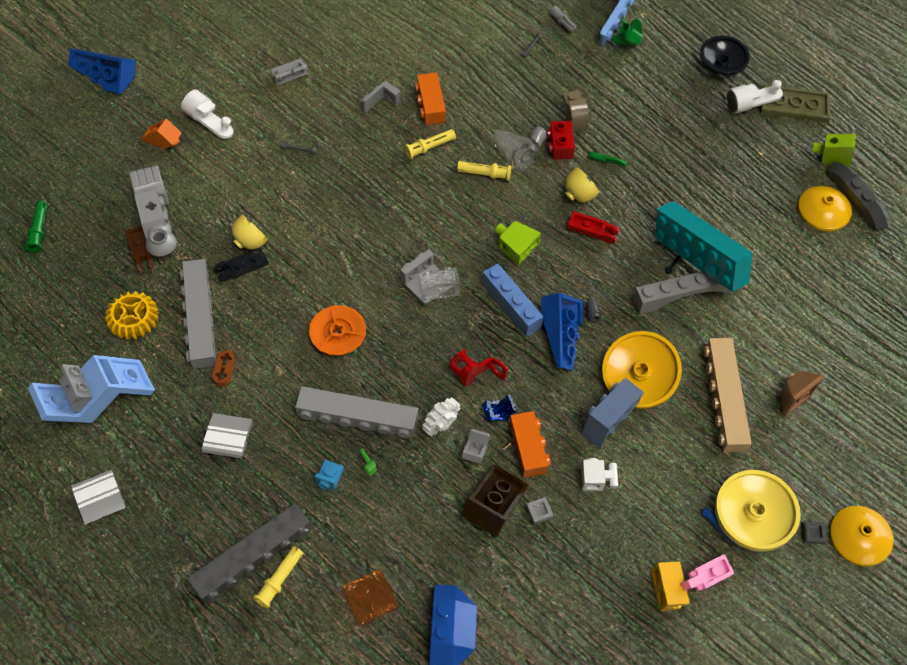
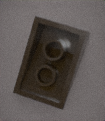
M493 464L469 497L461 516L498 536L529 484Z

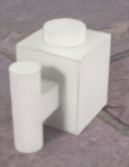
M597 458L583 460L581 466L583 491H603L605 481H610V488H618L616 463H609V470H604V460H598Z

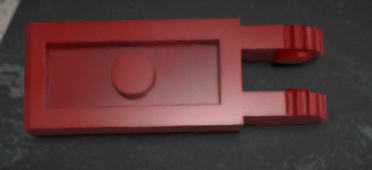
M575 211L572 212L567 224V229L602 239L604 242L611 244L616 242V236L614 235H617L620 231L616 225L614 226L607 223V221Z

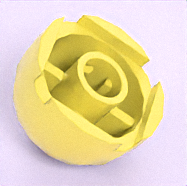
M578 167L573 169L565 179V187L567 189L565 194L571 201L575 199L578 202L586 203L593 200L599 194V190L592 181L586 178L587 175Z
M243 214L237 218L232 226V235L235 238L233 242L240 249L244 247L248 250H255L262 247L268 241L266 236L252 222H249Z

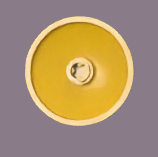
M636 331L620 337L609 347L603 360L602 372L609 392L616 382L620 383L626 378L644 392L635 408L649 409L663 404L672 397L680 384L682 365L677 350L666 338L653 332Z

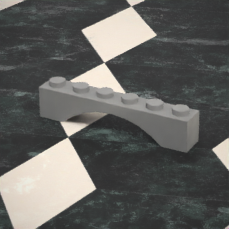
M702 271L636 287L633 301L638 313L643 314L658 310L675 300L689 295L712 291L723 293L731 291Z

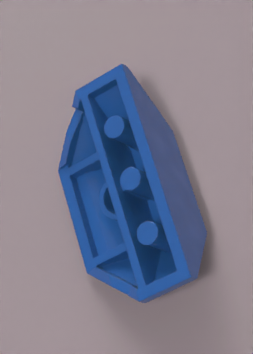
M435 584L430 665H460L475 651L477 605L454 585Z

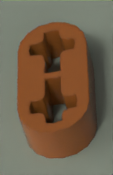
M224 350L217 356L212 378L218 387H226L232 380L236 359L231 351ZM229 357L230 360H228L226 366H224L223 360H226V358ZM224 372L225 377L219 380L218 377H221Z

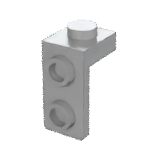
M384 81L363 98V111L366 113L383 98L397 106L401 103L399 89Z

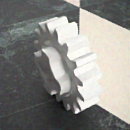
M452 397L450 399L447 398L445 402H438L426 415L422 429L430 436L436 435L442 430L446 431L453 421L456 420L457 412L460 410L459 407L461 405Z

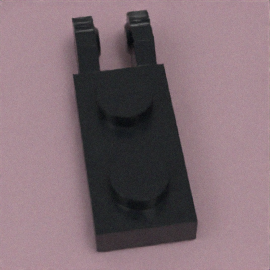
M260 247L226 262H220L213 268L215 273H220L218 276L219 281L224 282L255 271L269 263Z

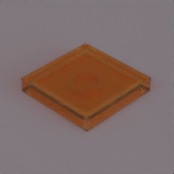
M381 568L342 587L360 627L399 608Z

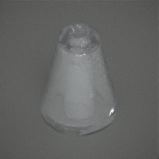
M504 129L496 131L493 135L494 145L515 171L524 172L535 163L534 158L536 155H539L540 150L539 144L535 140Z

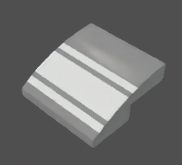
M213 413L204 438L202 452L242 459L247 446V438L253 425L252 419Z
M112 469L71 486L85 525L126 508Z

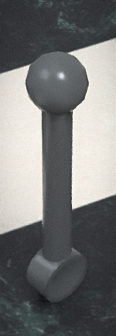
M537 33L530 46L521 52L523 58L528 56L531 48L542 38L541 33Z
M287 142L281 144L283 149L292 148L309 151L312 154H315L317 151L315 147L306 148L289 145Z

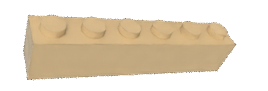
M709 338L707 345L704 346V356L708 360L706 370L707 374H710L709 388L714 396L712 406L713 409H716L717 414L715 424L716 427H719L720 432L718 443L722 446L723 453L747 452L752 443L733 338Z

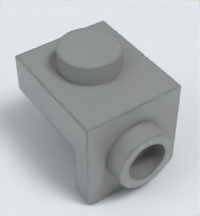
M471 429L462 459L481 464L487 450L490 434Z

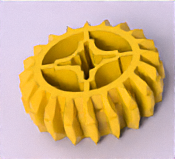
M128 291L125 296L120 294L119 299L113 298L114 303H108L109 309L106 310L107 316H105L108 328L115 336L118 335L120 339L125 337L129 341L133 337L137 340V336L140 335L144 338L145 332L151 333L150 328H156L155 322H158L157 315H159V311L152 298L146 296L143 292L139 294L135 291L131 294Z

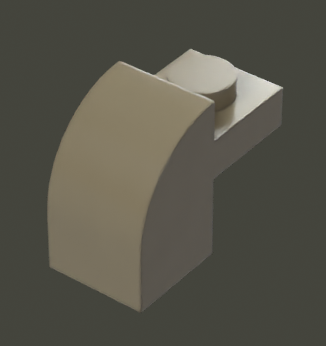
M579 90L562 93V99L567 109L566 121L572 122L573 132L587 129L588 107L585 98L581 97Z

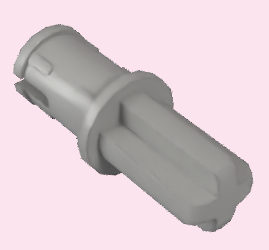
M557 6L550 10V15L558 21L559 25H563L571 33L576 29V25L569 19L568 14H564Z

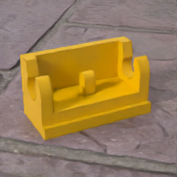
M680 562L656 564L651 569V575L659 611L681 609V606L688 605L690 602L687 590L684 591L680 584L684 582Z

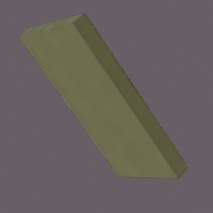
M763 84L762 89H763V88H766V87H770V86H772V85H764V84ZM781 87L783 95L780 100L761 105V114L821 122L830 121V93Z

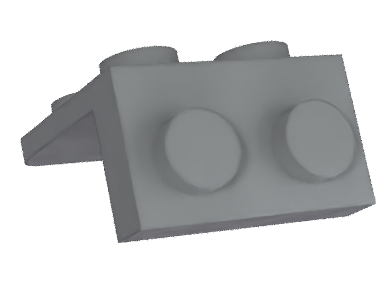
M429 249L424 253H420L412 262L406 263L400 270L401 282L425 305L452 286V281L434 265V253Z

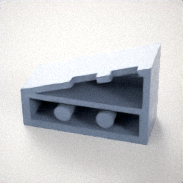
M626 378L620 383L616 382L610 390L611 393L609 395L604 394L598 402L599 405L591 407L587 413L588 419L581 435L599 449L604 445L606 437L616 431L614 428L628 417L643 396L644 392Z

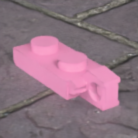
M725 554L691 570L688 573L690 579L680 584L684 591L694 587L696 591L704 590L733 575L734 571Z

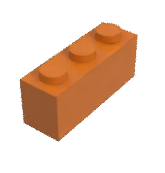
M438 73L417 75V82L414 83L415 92H419L417 101L418 105L422 106L420 108V116L424 118L425 125L446 123V110Z
M534 411L510 415L509 425L523 478L547 474L551 461L549 454H545L544 448L546 443L544 436H540L541 424L539 418L535 417Z

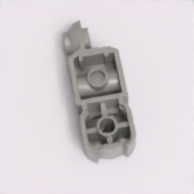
M154 165L130 171L129 176L146 237V249L154 256L168 255L175 249L177 239L172 234V227L168 219L169 216L165 205H168L169 201L159 167Z

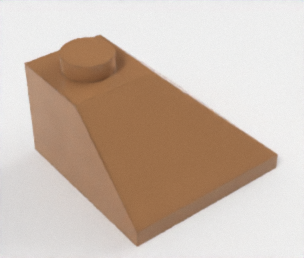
M802 370L795 375L791 373L784 380L785 385L782 388V415L785 417L810 398L823 380V377Z

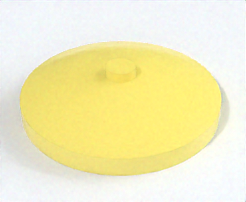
M760 470L738 472L724 482L716 497L715 513L721 529L733 542L743 548L760 552L778 549L785 545L798 529L800 523L798 500L792 489L783 480L771 473Z

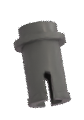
M587 298L585 300L588 310L587 318L591 322L601 320L602 312L599 311L597 298Z

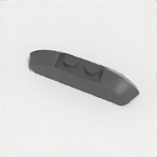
M833 161L828 170L830 179L847 197L871 229L877 230L889 227L891 222L885 207L860 176L850 167Z

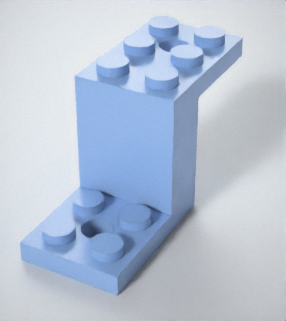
M93 355L81 368L93 398L80 412L72 411L61 385L31 383L28 387L42 421L92 423L119 393L151 395L155 391L140 360Z

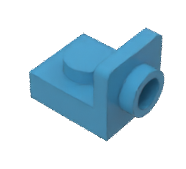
M325 460L319 474L316 473L315 475L317 486L324 490L331 489L335 491L344 471V466Z

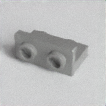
M63 364L61 370L64 375L59 379V382L72 411L80 412L92 400L93 395L78 365Z

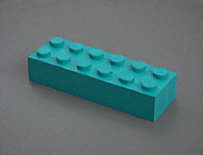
M675 201L657 208L655 239L731 292L749 283L753 252Z

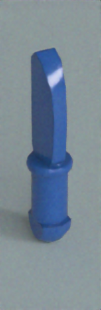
M704 508L702 510L704 518L706 517L725 539L736 544L723 532L716 516L711 512L712 510Z

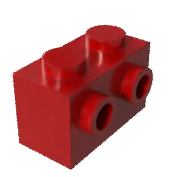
M551 121L550 129H547V139H550L548 151L552 153V160L573 159L575 144L572 122Z

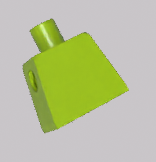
M827 134L825 143L814 142L812 153L823 154V164L832 165L833 161L850 167L855 148L856 134Z
M517 221L513 222L508 228L500 223L495 229V233L500 236L499 248L518 266L540 243V232Z

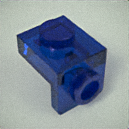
M506 395L502 400L485 401L482 404L488 422L508 421L510 415H514L517 412L511 395Z

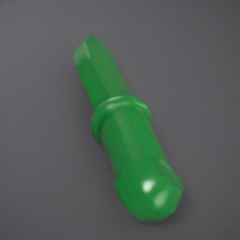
M594 151L588 153L589 159L624 167L627 165L626 161L607 156V154H599Z

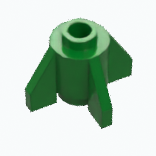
M624 18L620 19L622 26L619 29V33L617 32L611 39L615 43L630 45L631 47L639 45L643 38L641 21L635 18L629 24Z

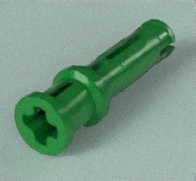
M41 200L36 202L32 226L27 231L28 240L24 244V248L32 253H38L42 250L41 240L44 238L43 226L48 203L45 202L43 206L44 201Z

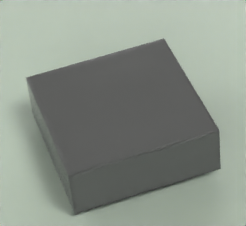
M804 521L802 523L804 544L825 545L827 543L825 522Z

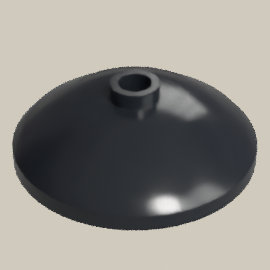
M722 35L711 37L703 43L700 50V58L702 63L714 73L735 75L747 68L750 62V52L747 46L740 40Z

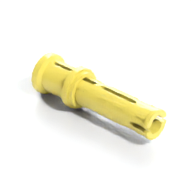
M450 129L428 139H418L416 143L404 145L406 156L409 159H413L418 154H425L428 152V149L455 140L456 135L454 130Z
M459 161L457 172L486 175L492 179L502 178L510 181L512 165L506 167L498 166L497 163L484 165Z
M291 547V550L271 578L265 579L262 589L257 595L253 596L255 602L269 609L270 602L276 593L279 594L281 591V584L304 554L299 548Z

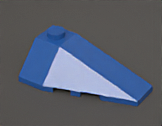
M70 48L69 66L82 75L88 76L91 81L98 83L106 91L122 93L135 77L136 60L73 48Z
M562 293L541 297V314L543 315V322L557 368L572 371L577 351L575 342L580 337L578 328L583 322V301Z

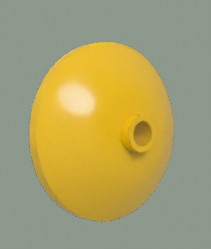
M811 187L802 193L798 201V211L801 218L811 227L821 231L839 230L848 224L852 216V207L847 197L831 187Z
M850 506L839 511L831 521L829 530L830 540L837 553L846 561L857 566L870 567L883 562L891 553L893 548L891 528L887 521L876 511L863 506ZM863 528L867 529L869 534L865 533Z

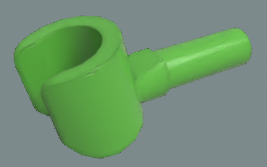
M360 449L359 452L367 463L363 466V469L371 476L377 471L376 464L368 457L364 449Z

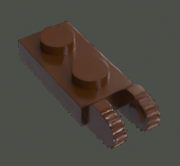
M139 226L125 230L133 260L137 265L139 273H144L143 265L140 262L143 260H148V266L151 271L155 270L152 260L153 256L146 249V237L143 227Z

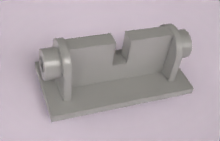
M300 58L271 69L276 85H280L307 75L306 70L308 67Z

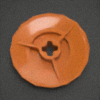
M333 305L322 309L314 316L310 323L309 336L312 344L319 351L328 355L342 356L353 352L362 344L366 336V324L363 317L355 309L342 305Z

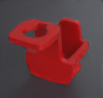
M465 349L459 351L449 363L450 370L461 379V383L465 386L470 385L475 380V376L489 368L502 380L506 378L508 373V367L500 360L490 357L478 364L466 355L467 351ZM461 361L465 363L464 369L458 365ZM494 365H498L502 369V373Z

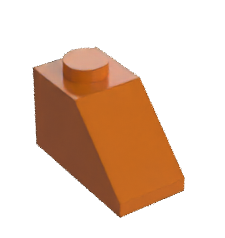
M164 119L149 126L141 140L166 149L177 145L180 140L178 138L182 132L169 120Z

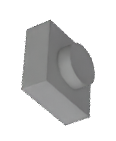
M546 497L526 503V508L534 525L553 518L554 515Z

